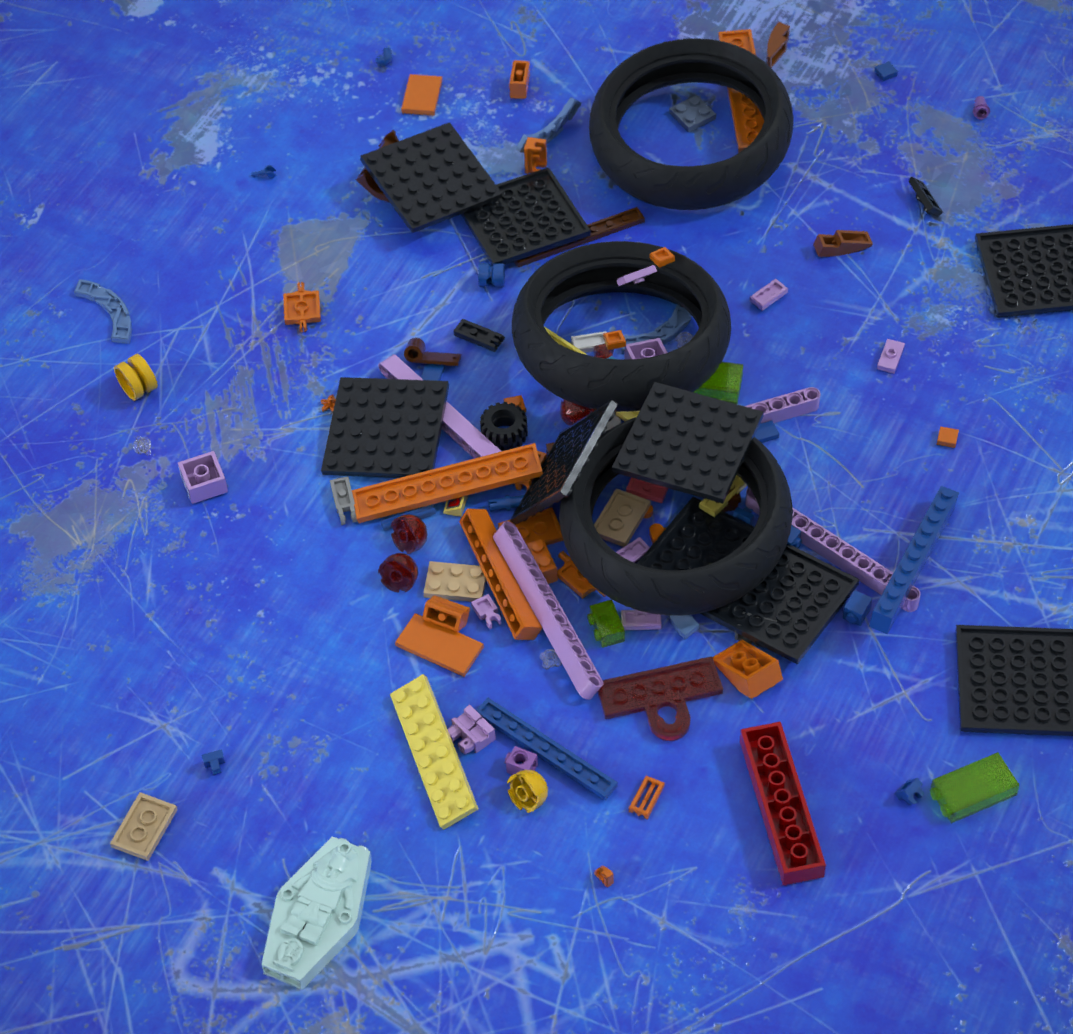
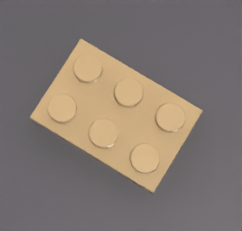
M616 488L594 524L597 532L602 539L625 547L651 506V501Z
M430 561L424 597L431 598L435 595L447 600L472 602L483 597L486 578L480 566Z
M140 792L110 842L111 847L149 861L177 812V806Z

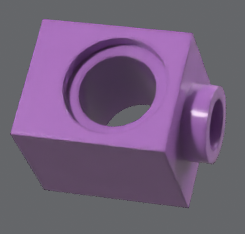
M515 746L512 752H508L504 763L506 764L507 773L513 775L525 769L535 771L538 766L537 754Z

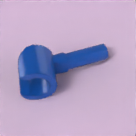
M267 165L264 170L252 172L251 175L252 177L267 175L272 179L276 176L273 173L276 169L271 165Z

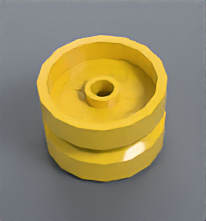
M139 354L129 357L127 363L121 362L114 366V373L120 386L133 401L143 397L144 391L150 393L158 387L153 371Z

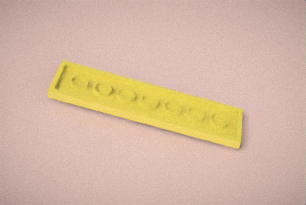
M422 674L392 692L390 696L439 826L444 830L479 809L428 678Z

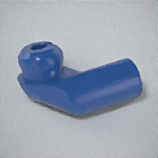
M389 47L383 49L384 56L376 58L375 61L378 66L384 67L392 61L391 49Z

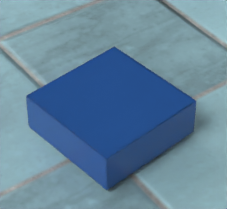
M890 61L875 66V72L882 81L898 75V71Z

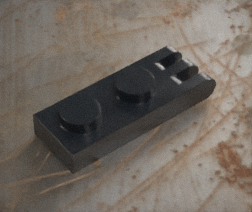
M910 177L908 182L916 192V198L924 204V210L930 215L934 214L939 217L943 211L922 181Z
M462 319L454 329V336L493 352L498 349L501 342L505 339L502 334Z

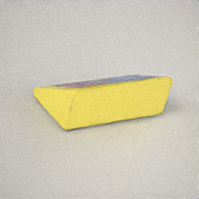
M468 495L446 501L443 514L462 517Z

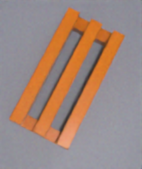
M646 775L629 807V812H636V815H643L645 819H648L665 787V783ZM649 782L652 783L640 807H636ZM656 785H658V788L654 793L647 809L644 810L653 790L655 789Z

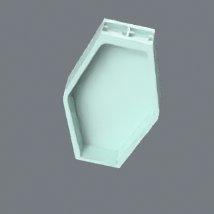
M331 837L280 888L276 895L262 960V968L265 975L303 990L356 935L360 925L372 863L371 853L366 847L350 844L349 841L343 838Z

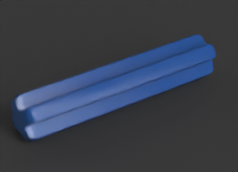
M432 504L383 519L381 521L382 528L386 531L436 514V508Z

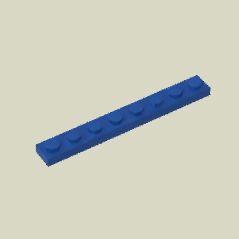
M487 698L477 708L476 711L492 727L530 752L537 754L539 758L603 800H606L617 788V781L490 698Z

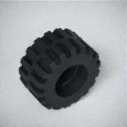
M498 402L495 403V406H488L489 409H485L480 417L481 433L500 450L506 451L521 447L522 442L526 441L528 435L527 416L524 410L521 411L520 406L515 407L514 403L507 404V402H503V404ZM500 426H510L508 428H498Z

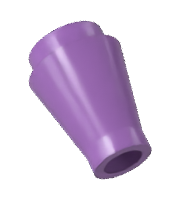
M978 96L975 98L973 114L978 119H985L990 113V108L985 98Z

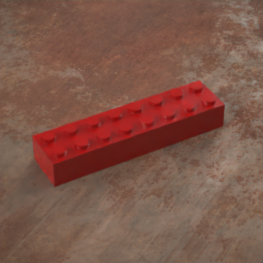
M781 721L741 729L740 745L782 884L788 885L823 878L825 876L826 863Z

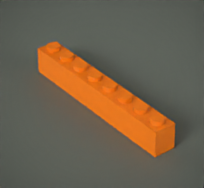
M467 508L459 521L514 639L535 640L542 630V626L493 539V535L497 530L487 510Z

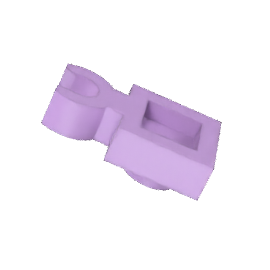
M489 594L471 602V606L479 619L483 620L486 618V625L489 629H492L491 621L493 620L497 621L499 625L501 624V617L497 614L498 608Z

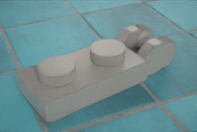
M348 476L330 480L341 525L346 524L343 512L347 511L351 512L350 515L353 523L357 522L355 502Z

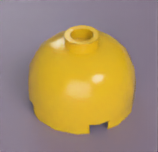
M525 769L510 776L507 784L510 783L508 795L518 809L522 810L524 808L528 810L526 811L527 813L542 806L548 796L545 779L534 770Z

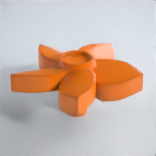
M333 394L328 397V400H320L324 404L322 412L329 408L332 412L334 411L336 399Z

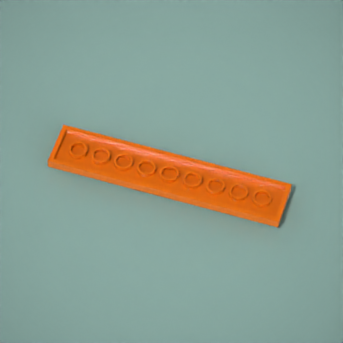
M751 29L718 32L719 41L739 46L756 55ZM727 87L738 153H740L758 136L764 124V119L760 110L748 97L735 89Z
M533 443L352 490L357 521L362 523L537 478L543 474L536 444Z

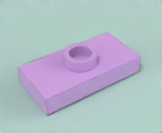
M652 265L618 278L616 281L618 286L632 281L634 284L644 281L643 277L657 272V269Z
M774 279L750 296V302L763 311L787 294L788 288L777 279Z
M887 339L877 369L895 374L905 343Z
M639 537L616 553L627 560L637 563L650 547Z
M621 610L622 631L662 628L661 615L638 610Z

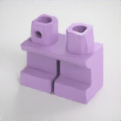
M468 705L464 709V713L458 718H453L452 725L448 728L452 742L459 737L463 739L458 743V748L464 755L472 750L477 753L496 740L495 729L471 705Z

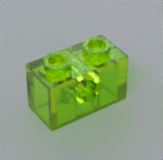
M612 599L590 605V614H587L589 625L594 626L595 640L600 641L602 648L625 642V630Z

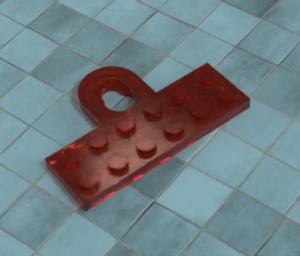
M711 656L602 680L603 686L597 691L605 719L645 711L653 734L662 740L674 741L685 736L690 728V714L686 702L723 694V687L713 657ZM664 706L674 708L677 712L675 723H665L664 719L658 715V710Z

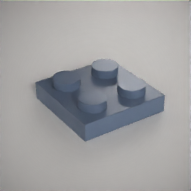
M698 95L669 108V113L688 132L716 119V113Z

